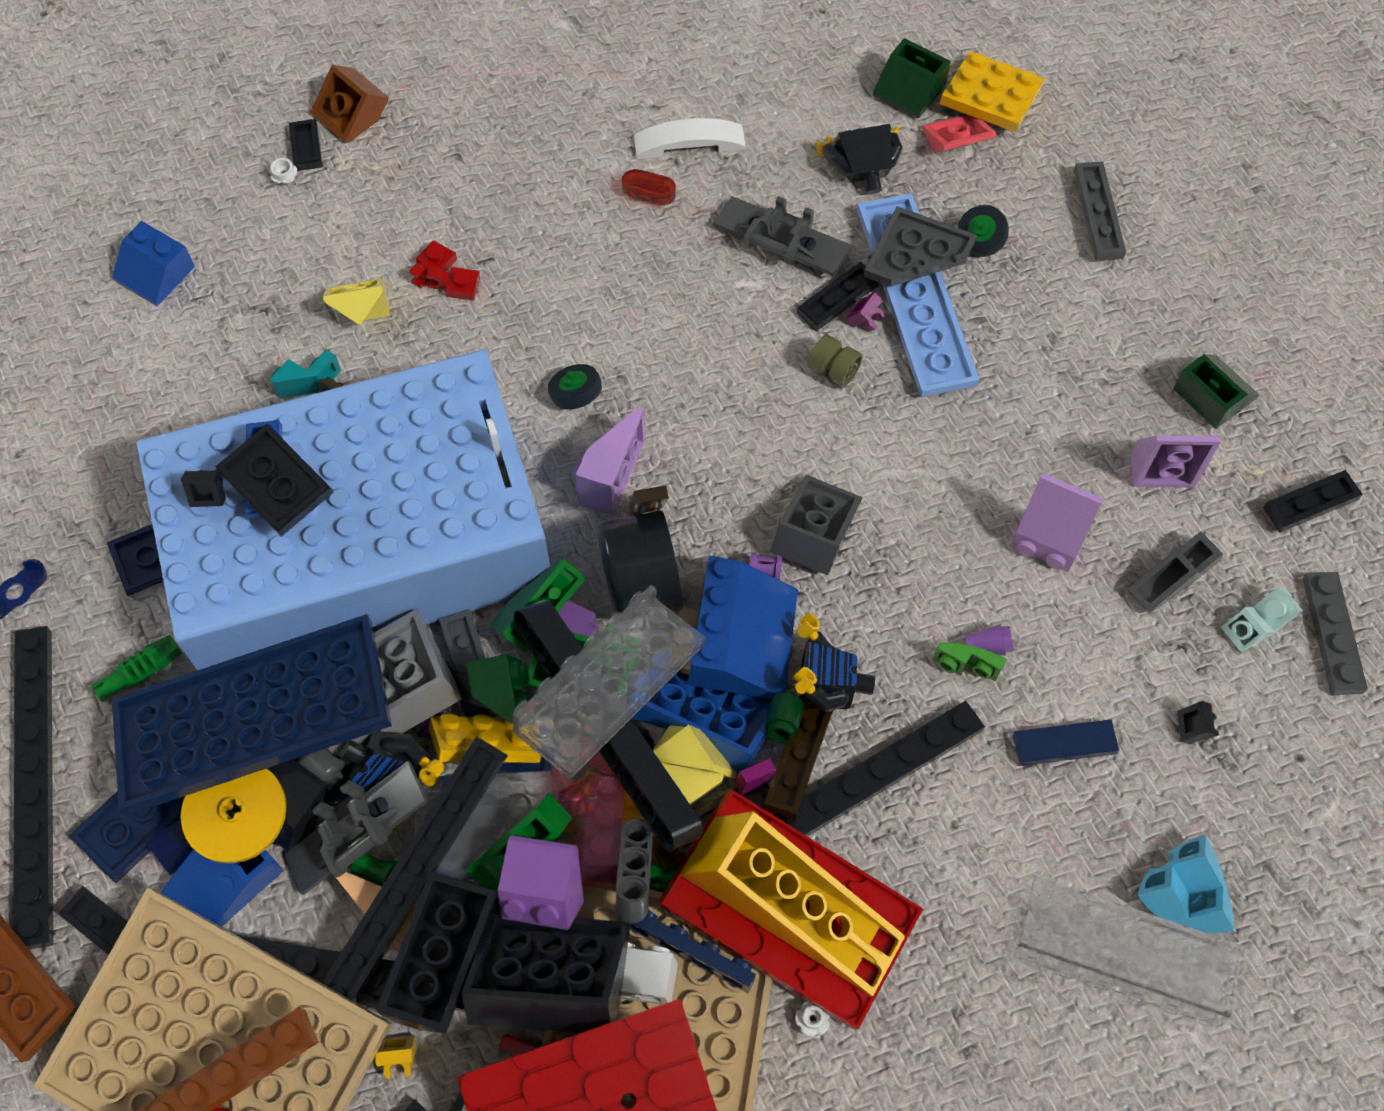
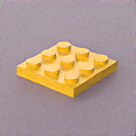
M970 51L942 94L940 104L1016 132L1040 92L1045 78L1033 72L1013 67L1008 63L988 58L981 53Z

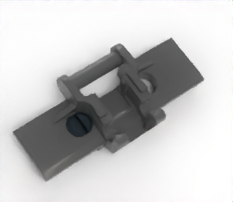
M732 196L713 222L714 227L742 238L744 244L753 247L759 246L783 256L787 262L795 264L798 261L831 276H834L852 248L851 244L812 229L814 210L805 207L802 219L787 213V201L780 196L776 198L775 209L770 207L767 210Z
M407 761L368 791L353 781H347L340 787L342 793L350 795L337 806H330L320 802L312 808V812L315 815L321 816L324 821L318 825L319 828L285 853L300 894L305 895L331 874L336 877L342 876L346 872V867L376 845L382 846L388 841V836L393 833L392 829L428 803V799L411 762ZM362 838L361 840H359L357 843H355L353 846H351V847L348 849V846H350V845H351L352 843H354L356 840Z

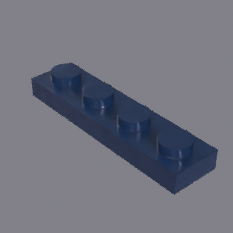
M649 909L647 916L642 921L630 923L631 931L661 947L669 949L670 952L747 994L755 982L756 974L751 972L752 966L736 957H733L731 961L720 955L721 950L712 943L705 940L698 943L688 938L689 932L673 923L669 927L657 921L658 916Z

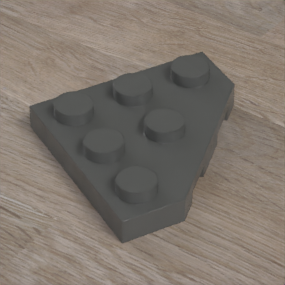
M897 206L864 270L863 277L892 287L965 264L975 245L977 235Z

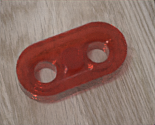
M640 169L628 170L622 176V190L628 197L656 205H668L676 197V184L667 176Z

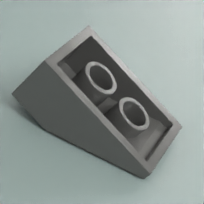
M805 475L779 523L770 552L776 555H783V559L801 564L815 572L829 575L862 497Z

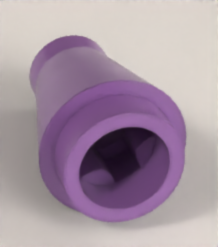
M999 624L971 635H964L966 645L982 648L1006 656V652L1013 651L1010 626L1002 627Z

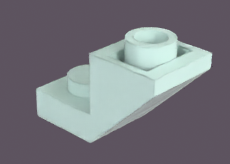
M1278 586L1255 606L1245 607L1221 628L1240 652H1244L1279 631L1303 612V610L1283 586Z

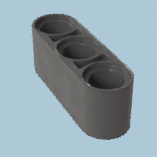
M633 818L626 821L621 829L616 884V913L622 921L627 923H638L648 913L653 831L646 821L641 818Z

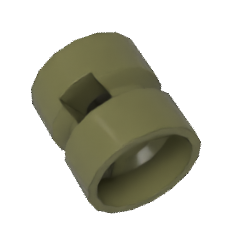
M826 333L813 348L807 367L821 375L828 373L831 381L844 388L856 375L862 363L863 354L849 346L842 348L841 341Z

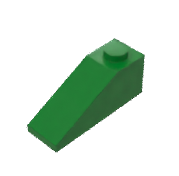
M561 557L511 598L490 625L525 653L529 647L516 628L514 622L515 610L547 599L556 611L559 612L587 577Z
M547 793L466 868V871L481 887L495 891L499 887L510 836L552 842L572 819L571 815L550 793Z

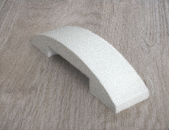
M691 118L669 121L634 134L637 160L664 157V150L717 145L718 152L746 150L742 125L721 119Z

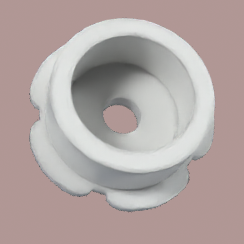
M276 159L270 166L271 179L277 184H288L297 175V168L289 159Z
M806 1001L802 1004L801 1010H797L795 1021L804 1035L814 1037L817 1034L822 1035L828 1030L830 1026L828 1018L830 1015L809 1001ZM811 1015L816 1016L817 1020L815 1022L810 1020Z

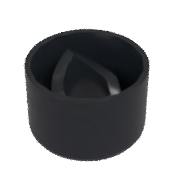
M660 510L601 523L598 527L597 535L615 617L620 621H630L682 610L683 599L679 574L663 511Z

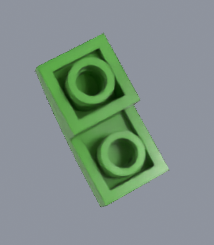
M939 643L933 657V661L937 662L938 666L946 672H955L961 676L966 666H968L979 677L984 679L990 678L995 682L1007 660L985 649L960 643Z

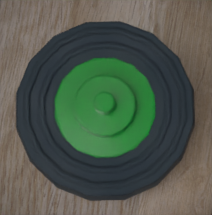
M978 205L970 208L962 215L958 223V228L977 235L975 245L970 253L976 257H987L997 253L1008 239L1009 225L1007 219L998 208L991 205Z
M587 364L568 366L558 371L548 383V393L551 400L557 407L562 409L581 408L595 400L602 390L600 375L594 367Z

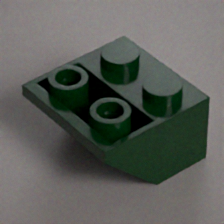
M903 38L890 54L874 88L873 95L920 118L947 84L951 61Z
M1203 354L1184 368L1173 388L1215 429L1219 428L1259 397V394L1217 355Z
M507 654L466 662L472 697L511 724L524 727L533 726L531 717H535V706L532 697H527L525 684H529L530 679L526 664H522L520 659Z

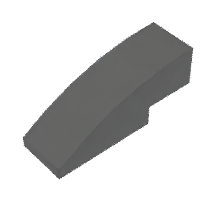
M1200 531L1180 549L1176 548L1127 590L1150 614L1222 560L1223 553Z

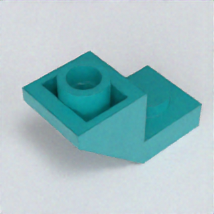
M326 349L320 357L315 358L311 362L308 370L288 359L281 367L274 371L269 381L275 395L280 399L318 393L320 380L327 377L334 380L341 372L336 355Z

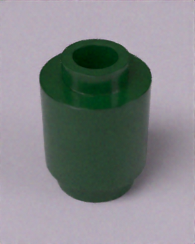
M783 692L774 695L771 699L765 728L767 736L774 742L790 743L798 734L804 704L795 694Z

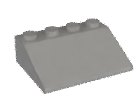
M417 609L374 633L392 722L391 727L380 731L390 734H402L462 699L453 675ZM373 733L352 740L364 745ZM344 743L327 749L333 755L339 756Z

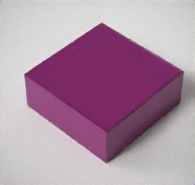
M770 758L740 771L735 782L740 795L771 781L776 768Z

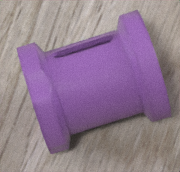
M751 552L749 565L780 580L783 555H777L774 558L757 556L756 552Z

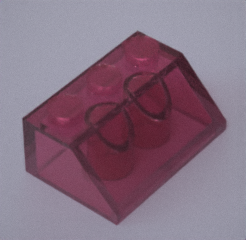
M590 774L559 791L558 803L571 815L572 819L553 842L577 846L582 886H616L621 829L625 821L626 791L615 775Z

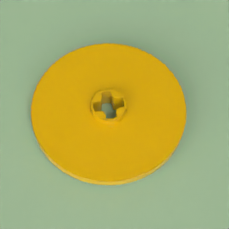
M264 769L187 795L184 798L181 809V826L185 838L196 852L211 861L231 864L249 860L266 850L280 833L286 816L285 793L278 779L268 769ZM234 804H236L241 809V812L235 813L234 819H232L226 812L233 809Z

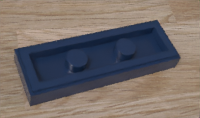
M1112 719L1014 731L1013 733L1019 766L1114 755L1119 752Z

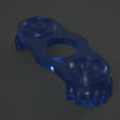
M28 559L27 562L23 561L24 569L15 577L4 581L0 586V620L16 607L26 603L31 594L44 584L47 579V572L40 560ZM11 586H23L24 591L19 598L14 600L7 598L6 593Z

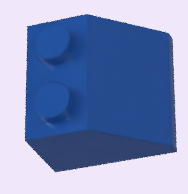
M141 221L122 240L112 278L118 284L158 306L195 266L185 245Z

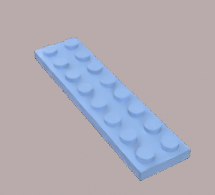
M912 193L858 203L857 212L872 254L897 206L919 214ZM941 272L892 287L882 284L920 397L978 386L979 377Z

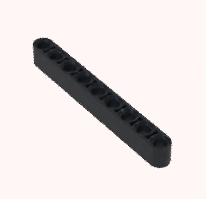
M544 599L515 610L514 622L518 632L661 845L667 851L672 852L700 838L703 834V826L698 815L551 602Z

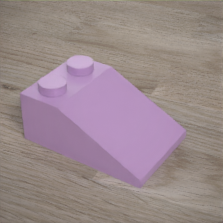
M637 407L587 448L582 460L578 459L576 461L573 477H576L575 492H578L579 505L611 515L615 514L645 442L643 408Z
M1156 435L1137 440L1130 454L1133 487L1195 488L1219 447L1221 437Z
M1042 472L1011 547L1017 549L1018 552L1025 556H1033L1045 561L1054 569H1063L1069 572L1103 498Z

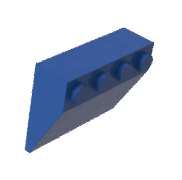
M709 555L703 580L687 685L772 699L774 695L786 692L798 589L742 561Z
M660 657L630 697L626 711L632 719L665 728L666 730L669 725L686 727L688 724L700 729L735 769L738 777L740 771L753 765L767 738L765 724L771 699L687 685L688 675L680 673V668L678 667L675 670L663 667L664 662L660 661Z

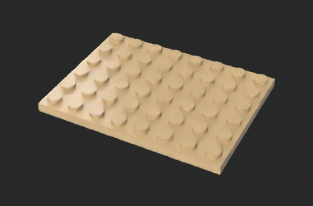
M147 887L34 1087L74 1111H136L299 1007L306 1010L319 1043L221 1105L230 1111H346L392 1023L154 888Z

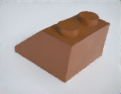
M332 64L310 113L341 140L349 143L378 122L389 97L355 68Z

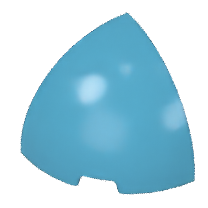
M1206 834L1188 840L1169 851V862L1161 868L1155 869L1151 867L1144 876L1139 887L1138 896L1144 905L1162 920L1176 927L1200 933L1234 931L1233 911L1227 885L1216 854Z

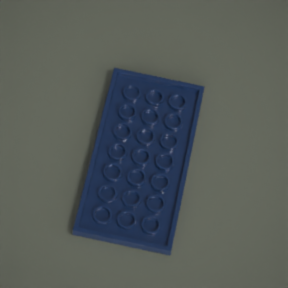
M368 614L113 698L112 710L119 810L124 816L391 727L392 722L372 621Z

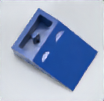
M230 812L228 815L234 819L233 814ZM193 849L162 889L161 893L222 927L284 870L266 850L249 860L227 864L211 861Z

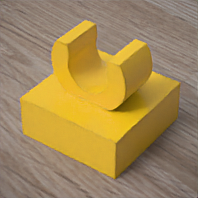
M416 1035L383 1039L375 1055L376 1067L384 1066L383 1074L386 1079H391L392 1065L396 1064L404 1067L405 1077L410 1076L417 1050Z

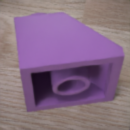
M511 835L508 839L498 887L502 919L568 930L584 903L577 846Z

